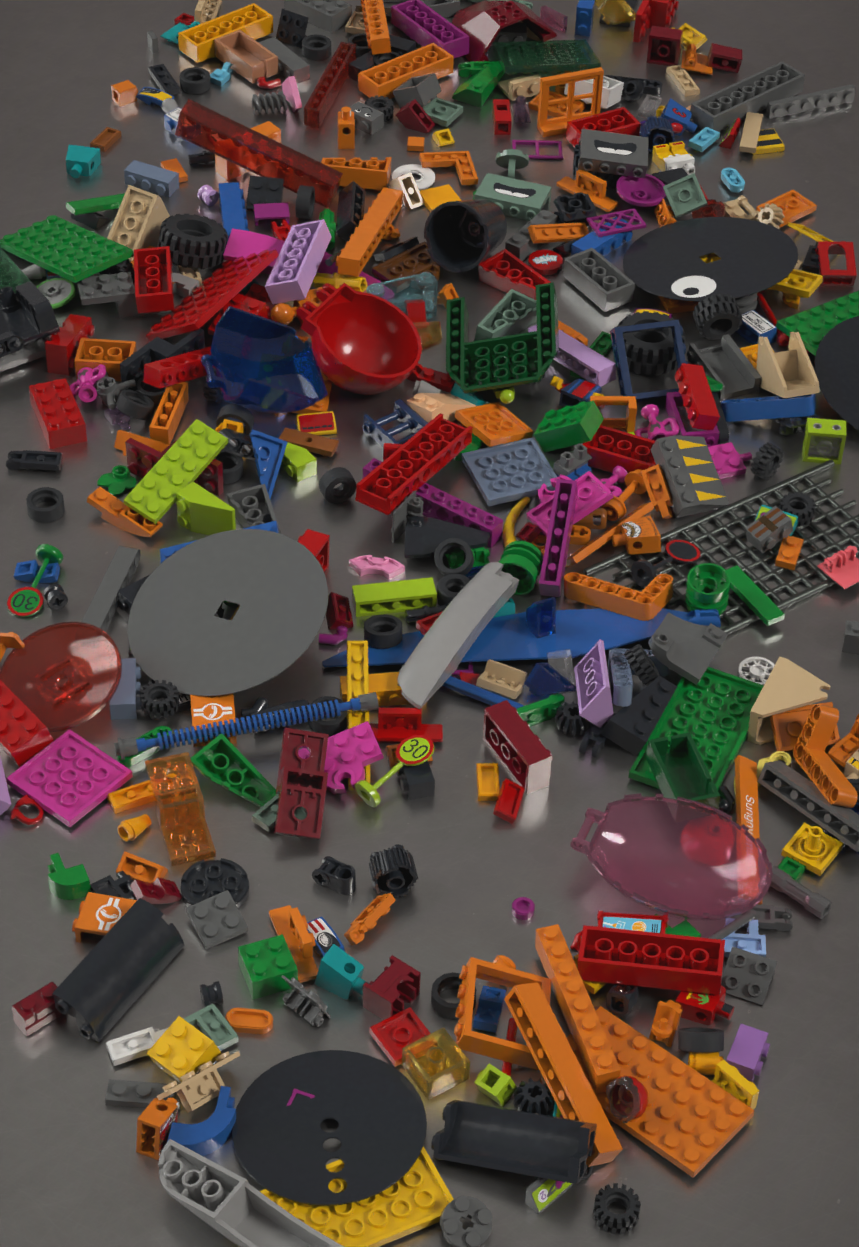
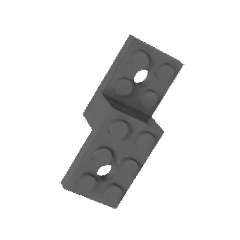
M131 272L91 276L77 282L82 305L116 302L119 319L172 312L170 310L138 314Z

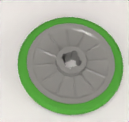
M65 278L49 279L36 286L49 300L53 309L62 307L70 302L76 293L75 284Z

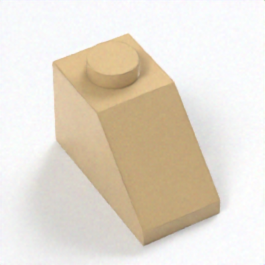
M412 173L400 176L389 182L391 189L403 191L402 204L407 209L411 210L425 204Z

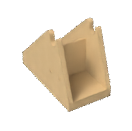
M128 185L107 239L133 249V253L134 249L157 246L161 224L170 216L161 197ZM134 256L129 258V261L134 260Z
M790 332L788 351L775 353L768 338L759 337L756 370L762 377L760 388L782 398L819 393V381L799 332Z
M779 656L750 711L747 741L757 745L774 741L770 716L826 700L828 694L822 692L821 689L830 690V685L789 659Z

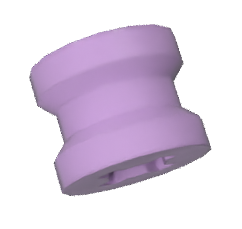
M203 185L197 194L199 200L208 206H213L219 199V193L209 185Z

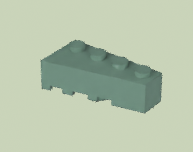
M511 289L477 325L474 341L515 335L537 322L536 300Z

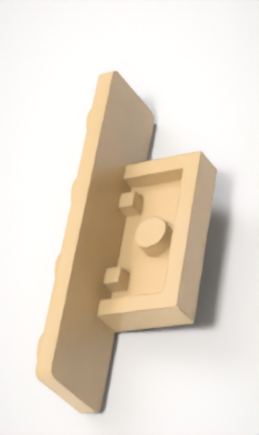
M227 1051L215 1057L217 1061L215 1064L209 1061L199 1066L200 1072L197 1074L193 1070L181 1076V1083L177 1084L175 1080L162 1087L164 1092L157 1095L158 1100L176 1092L186 1112L189 1113L219 1096L221 1086H225L217 1068L239 1057V1051L231 1055Z

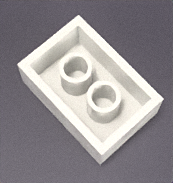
M603 76L601 109H607L621 100L624 82ZM594 79L575 82L574 96L592 93ZM568 83L565 85V95L568 93ZM592 98L580 99L586 104H592Z

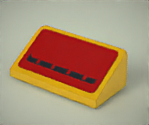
M333 411L298 414L296 416L298 431L314 435L337 434Z

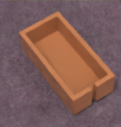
M237 30L214 39L215 57L223 63H233L230 68L252 84L257 83V78L259 77L269 78L278 74V56L243 31Z

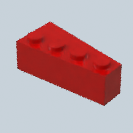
M506 249L478 265L479 281L506 293L513 289L536 300V285L551 283Z
M70 314L62 323V327H59L60 332L53 334L50 337L51 341L47 340L45 342L48 373L69 376L71 371L75 369V357L80 339L90 338L94 334V325H92L91 317Z

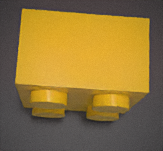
M180 1016L177 1017L147 1052L154 1064L178 1083L182 1082L181 1076L193 1070L197 1074L200 1072L199 1066L209 1061L213 1064L216 1061L215 1057L222 1054L213 1040Z

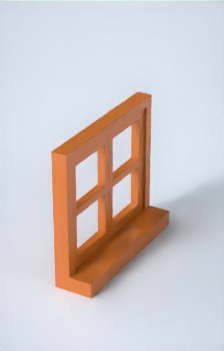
M602 67L540 78L537 130L542 137L565 134L567 122L600 113L604 75ZM594 79L592 93L574 96L575 82ZM568 83L567 97L549 100L550 86ZM592 98L591 111L573 114V102L575 100ZM567 102L566 116L547 119L548 105Z

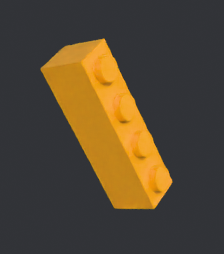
M399 672L369 674V693L376 692L379 706L411 704L404 698L402 689L397 684ZM340 676V698L343 702H347V676Z

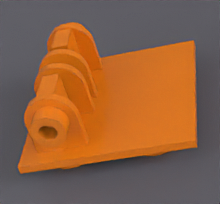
M694 44L688 45L687 50L682 51L681 68L687 71L712 75L713 68L708 67V56L697 54V48Z

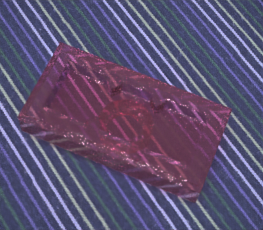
M545 5L541 7L540 19L544 23L561 32L567 30V16Z

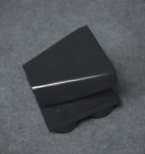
M580 192L575 193L573 196L560 195L553 201L558 210L554 212V214L558 215L557 224L585 222L587 229L591 228L586 218L597 216L596 207L588 194Z

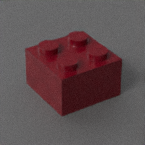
M652 26L649 34L646 63L665 66L678 65L681 55L683 30Z

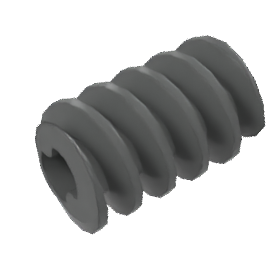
M274 91L271 95L269 92H266L265 97L263 93H260L259 96L256 94L252 96L254 115L256 110L261 114L262 109H264L266 114H268V109H271L272 113H274L275 108H277L278 112H280L281 107L287 111L286 97L282 91H278V94Z

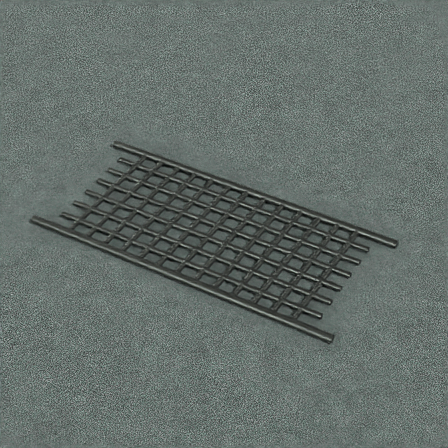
M829 460L661 534V543L665 541L668 543L672 541V538L682 534L688 542L699 548L700 558L705 556L711 563L721 567L730 561H734L743 572L753 579L752 581L755 584H758L766 591L764 593L767 596H771L778 602L775 605L782 610L837 584L814 565L810 559L819 555L825 559L829 557L825 552L834 548L837 551H844L840 545L849 541L858 548L856 553L858 555L859 542L856 538L859 537V531L850 535L842 527L853 523L859 529V522L857 521L859 520V514L853 517L845 510L856 505V500L840 506L832 499L843 494V489L828 495L820 488L831 483L830 478L816 484L809 479L811 476L834 467V461ZM804 480L810 487L800 491L794 484ZM786 487H789L794 492H798V494L802 492L804 495L815 490L822 496V498L814 501L816 503L815 511L820 515L813 518L812 522H809L808 525H797L793 532L801 539H804L803 545L808 544L815 551L806 556L800 552V559H798L796 566L805 563L812 571L802 575L796 568L795 570H790L796 578L786 582L779 574L788 569L780 567L773 570L766 563L777 558L779 551H776L774 548L768 549L771 555L761 559L754 552V550H757L754 545L748 547L741 540L747 537L746 532L736 536L729 528L740 524L745 529L749 525L744 521L753 517L756 518L759 509L755 511L748 505L759 500L763 505L772 508L780 506L781 498L784 495L779 491ZM774 493L780 500L770 504L764 497ZM828 501L834 509L825 513L817 505ZM744 507L749 514L739 517L733 511ZM840 512L847 520L837 523L830 516ZM729 514L734 519L727 524H723L718 518ZM825 519L832 527L822 530L815 523ZM714 521L719 527L708 531L703 524ZM810 526L817 534L807 537L800 530ZM697 527L704 533L692 538L687 531ZM838 530L845 538L835 542L827 534ZM724 531L731 539L721 543L713 535ZM823 537L830 545L820 549L812 541ZM709 538L715 546L705 550L698 542ZM736 542L744 550L733 554L726 546ZM721 549L728 557L717 561L710 553ZM625 550L584 568L583 573L588 576L615 563H619L624 570L612 574V578L617 579L628 573L632 576V566H629L624 559L634 555L638 560H646L652 563L659 559L664 560L668 555L665 551L657 552L655 556L645 559L641 554L631 555ZM749 554L756 561L746 566L738 558ZM669 562L667 564L668 567L659 571L655 570L656 576L673 570L680 577V579L673 581V594L677 597L670 600L663 607L664 609L674 610L671 606L681 601L685 604L686 593L682 595L675 586L684 582L687 583V576L679 569V567L686 565V563L677 562L673 564ZM694 562V563H691L690 565H691L692 567H695V566L698 565V564H697L696 562ZM761 565L769 573L757 577L751 569ZM818 574L824 581L813 585L807 578ZM774 577L781 585L770 589L763 581ZM802 581L808 589L798 593L792 585ZM633 582L624 587L633 589L639 585ZM786 588L793 596L782 600L776 593ZM730 590L728 593V601L734 607L725 610L719 615L720 619L723 618L729 624V626L722 628L728 635L761 620L755 613L751 615L744 609L747 607L745 602L739 604L732 597V595L736 594L733 590ZM739 610L746 618L734 622L728 615Z

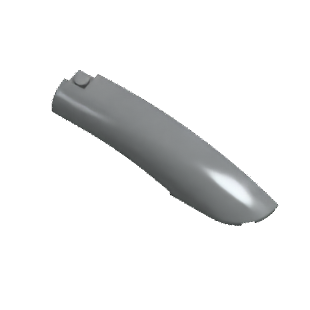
M498 562L486 564L465 585L436 619L401 668L397 684L401 687L404 698L418 709H421L454 673L486 625L515 593L519 579L503 572V564Z
M171 1139L164 1146L160 1154L158 1167L159 1178L166 1192L237 1246L344 1247L284 1210L250 1185L247 1179Z

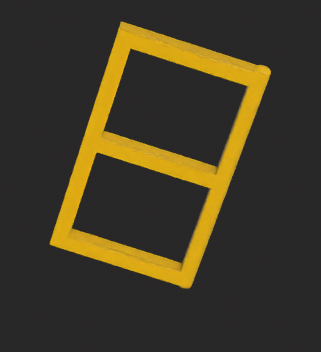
M789 222L787 225L817 242L824 240L834 242L802 224Z

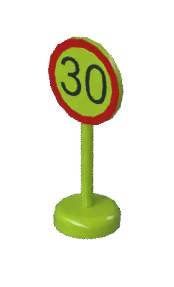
M413 735L401 741L396 749L399 763L373 786L365 780L358 781L355 784L358 795L369 806L376 808L381 801L377 789L402 766H416L429 760L435 749L433 741L425 735Z

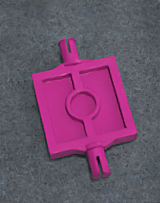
M732 442L708 447L720 479L746 473L743 461L752 460L751 452L739 454Z

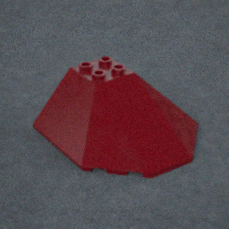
M482 1L458 10L451 22L469 36V54L463 55L468 62L489 61L485 53L501 28L519 21L527 23V27L543 42L557 36L525 4L515 1Z

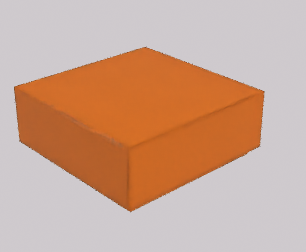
M408 136L407 151L423 152L425 137Z

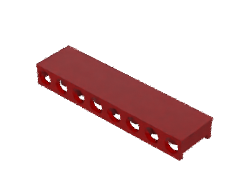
M438 414L357 483L355 501L386 515L391 514L396 507L403 503L407 496L409 497L413 491H417L472 442L473 427L464 428L443 419V414Z

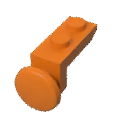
M859 714L850 733L836 743L827 753L836 764L845 767L847 760L859 749Z

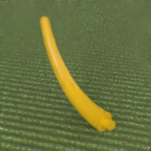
M529 497L522 498L509 512L502 532L504 547L511 542L517 541L515 537V523L522 510L529 504Z

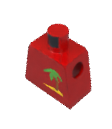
M722 985L720 995L681 991L675 1000L676 1003L681 1005L682 1014L680 1018L707 1026L712 1025L717 1015L730 1020L735 1009L734 1006L725 1003L726 989Z

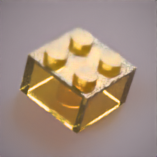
M444 1027L402 1048V1066L427 1100L469 1079L470 1060Z

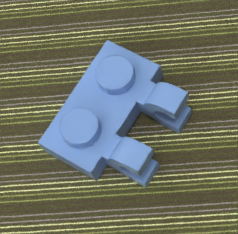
M726 918L725 926L734 921L735 918ZM758 920L748 922L747 934H739L734 931L722 939L725 940L724 957L729 958L732 946L766 957L765 935H758Z

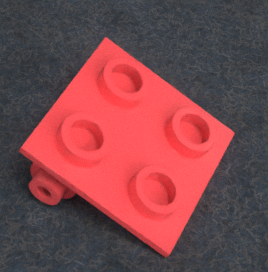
M848 546L844 551L840 550L838 553H834L833 556L825 558L823 563L817 565L820 570L844 589L859 582V559L856 558L858 550L855 546Z

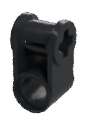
M324 857L322 865L312 872V878L317 884L330 888L342 895L352 894L356 890L354 867L342 863L333 857Z

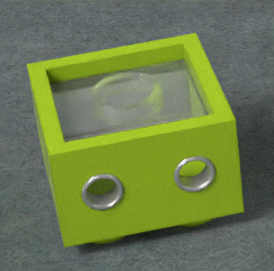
M807 418L803 441V462L824 463L833 460L835 464L841 465L847 436L846 421Z

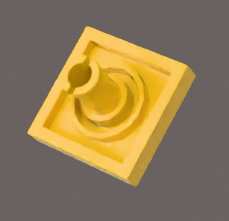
M804 823L782 849L781 856H788L806 866L805 869L821 876L842 850L843 843L825 834L820 827Z

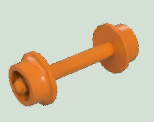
M636 469L629 472L625 476L627 488L619 497L613 496L611 500L602 505L601 508L607 511L608 520L615 521L624 517L627 510L624 502L632 493L643 494L647 491L641 474L643 470Z

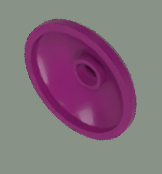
M646 174L645 178L622 176L617 181L616 191L618 195L631 205L652 207L660 204L662 199L666 198L663 189L664 183L652 175Z

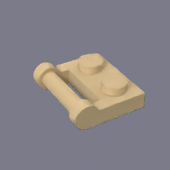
M744 195L739 196L736 200L719 204L725 211V217L744 218L755 221L758 218L756 213H760L748 203V199ZM741 207H744L750 215H747Z

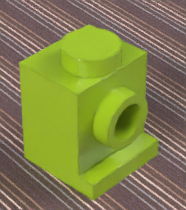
M488 1064L485 1069L479 1072L474 1082L480 1092L496 1101L501 1107H504L517 1087L510 1076L491 1064Z

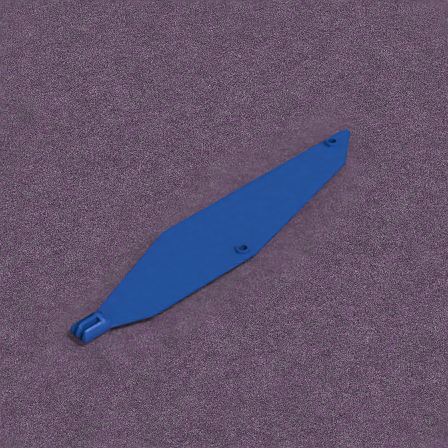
M662 608L649 621H641L605 609L534 610L492 618L461 662L488 661L489 659L505 661L577 658L585 656L600 639L604 641L605 650L650 639L668 612L685 621L709 626L711 623L720 628L721 621L717 609L693 610L688 613ZM420 631L405 633L400 644L388 649H378L368 645V666L405 664L424 635ZM347 650L322 661V666L347 667Z

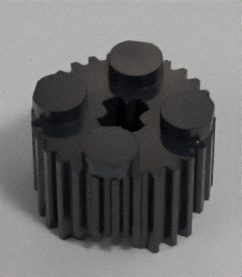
M399 844L392 846L391 849H383V851L372 853L369 857V872L376 894L391 893L396 898H399V896L403 897L404 894L408 895L409 889L418 880L411 853L405 850L403 845Z

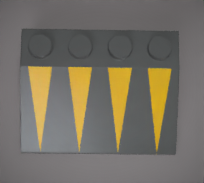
M674 435L659 438L655 441L650 450L656 465H661L673 500L672 509L676 518L717 510L729 505L704 437Z

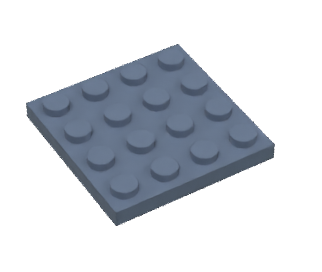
M533 437L461 453V460L488 506L538 495V489L541 488L543 483L549 491L555 490V487L551 485L550 479L556 478L557 475Z

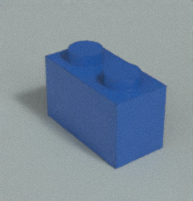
M579 0L576 10L575 35L590 37L593 28L595 0Z

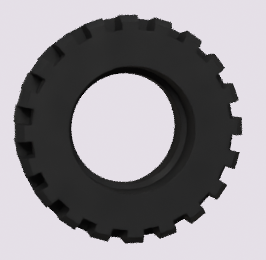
M176 214L175 216H169L162 222L158 247H170L171 260L174 265L196 270L211 269L218 266L224 260L223 254L228 235L225 228L213 219L211 220L208 217H201L196 214Z
M643 311V313L636 312L632 316H626L617 327L675 319L669 318L666 314H659V312L649 313V311ZM671 328L623 334L629 371H635L636 374L642 373L645 376H651V374L657 376L662 373H669L677 367ZM683 330V335H682V342H683V343H685V331H684V330Z

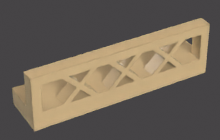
M199 0L195 8L194 21L202 24L215 19L222 0Z

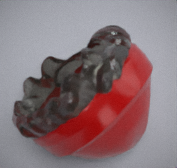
M621 1076L606 1086L610 1112L613 1116L622 1120L623 1123H627L643 1115L649 1097L647 1089L636 1078Z

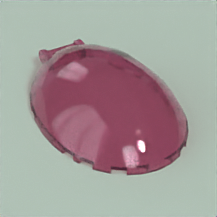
M641 793L624 795L623 799L608 803L605 812L589 808L585 813L586 818L577 837L573 838L570 843L574 850L586 854L591 865L600 876L624 897L649 910L683 920L715 921L745 913L763 900L769 890L773 874L772 862H769L766 848L759 838L755 839L748 832V827L744 824L742 826L731 820L732 816L714 807L678 796L676 800L663 798V794L657 793L655 797H642ZM593 823H597L598 827L591 841H586L585 839Z

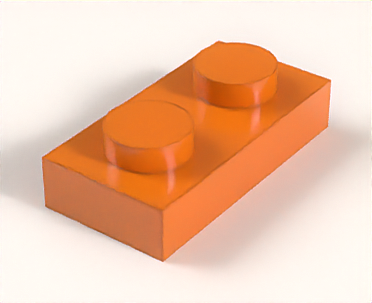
M794 536L783 538L775 566L795 570L804 539Z

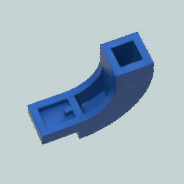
M221 1086L216 1109L205 1121L197 1124L172 1122L167 1142L171 1139L201 1156L211 1154L222 1147L231 1137L232 1128L236 1121L235 1097H231V1087Z

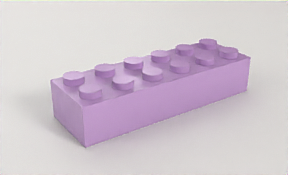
M324 219L292 225L265 285L272 304L286 303L294 300L300 301L306 298L332 237Z

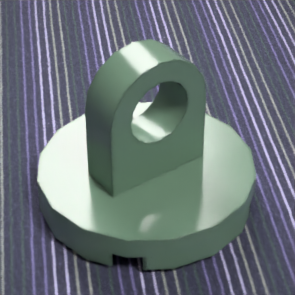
M506 149L503 150V153L498 152L496 154L495 161L500 167L508 169L509 178H515V169H522L528 166L529 156L528 154L524 155L520 150Z

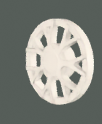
M749 657L740 663L738 675L740 678L765 685L767 680L764 678H768L770 675L766 671L773 670L775 664L763 657Z

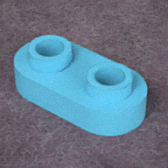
M722 169L721 180L729 190L734 193L744 190L745 181L736 169Z

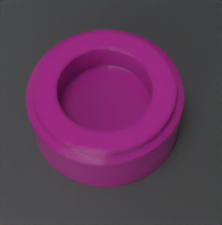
M519 897L513 901L512 914L515 918L528 920L533 917L535 904L531 899Z

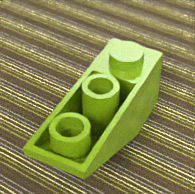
M287 442L281 466L286 470L287 474L296 482L316 475L317 459L307 449Z

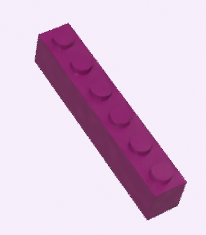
M557 479L539 580L540 595L561 596L578 495L577 481Z

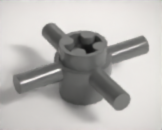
M106 371V375L97 382V397L101 398L103 405L108 406L110 410H114L119 398V392L136 387L135 379L117 384L115 379L109 377Z

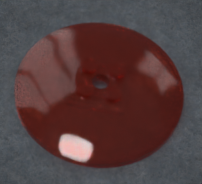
M62 622L41 628L23 639L24 648H14L7 656L0 670V680L40 719L49 732H59L83 724L98 714L108 704L116 692L121 679L122 660L112 638L100 628L82 622ZM62 679H67L66 683L58 685Z

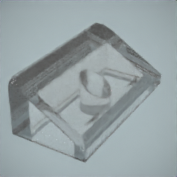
M571 649L547 653L553 695L575 692L576 684Z

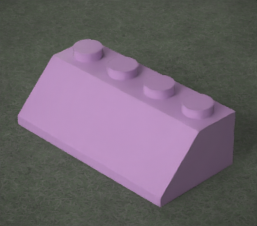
M600 639L574 667L579 714L598 727L608 722L613 716L604 641Z

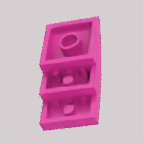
M232 228L223 257L224 260L231 259V261H234L241 256L246 258L252 253L257 255L264 250L271 251L275 249L280 254L285 241L251 231ZM277 258L261 273L271 274Z

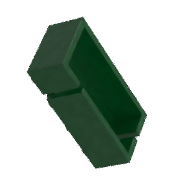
M690 732L671 736L669 754L667 755V737L648 740L646 759L675 822L717 814L720 794L714 782H711L712 778Z

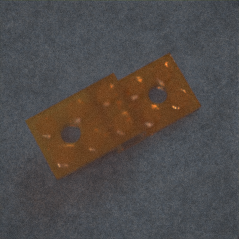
M186 752L145 761V768L155 797L156 817L171 866L216 857V850L205 820L203 795L189 753ZM174 773L176 776L168 777L167 775ZM185 840L193 841V843L191 844H185L183 842Z

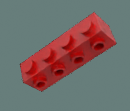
M682 363L679 370L675 373V380L677 381L679 393L682 396L683 405L686 408L691 426L696 429L713 430L720 415L703 366Z

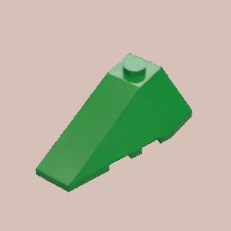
M496 62L490 63L458 86L452 95V99L481 108L507 70V66Z
M222 733L189 759L203 776L260 808L277 795L276 789Z

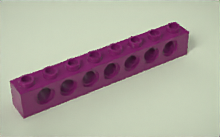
M373 458L363 467L362 479L382 462ZM427 483L416 491V497H420L423 501L424 516L490 532L487 544L489 548H492L502 538V519Z

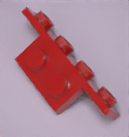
M379 708L378 723H369L377 741L401 742L413 735H425L433 742L443 741L442 724H421L422 708Z

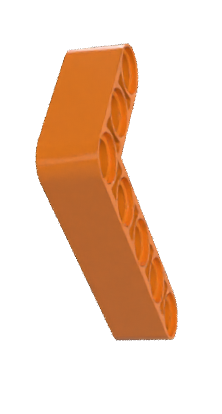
M570 572L564 575V596L571 600L634 619L649 621L672 599L673 577L669 574H659L640 592L580 573Z
M815 704L795 744L793 751L794 759L831 805L853 808L857 802V791L825 752L838 723L839 711L834 707Z

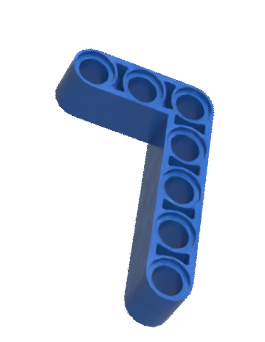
M815 394L791 398L771 396L721 401V407L726 422L803 417L815 414L816 396Z

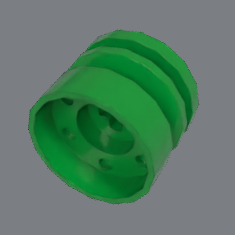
M526 541L509 543L498 562L503 564V572L519 579L513 595L529 593L534 588L542 569V552L539 548Z
M702 563L693 567L687 576L685 605L688 610L717 609L719 615H721L728 605V593L730 590V575L723 567L713 563Z

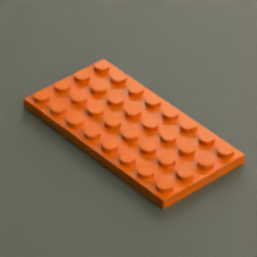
M600 1006L595 1011L620 1067V1077L632 1076L636 1078L647 1089L649 1097L647 1107L642 1116L634 1120L620 1118L611 1105V1090L595 1093L573 1037L570 1034L567 1040L606 1117L694 1178L754 1116V1109ZM617 1100L615 1105H619L620 1101ZM627 1108L625 1111V1116L627 1118H630V1116L636 1112L637 1108Z

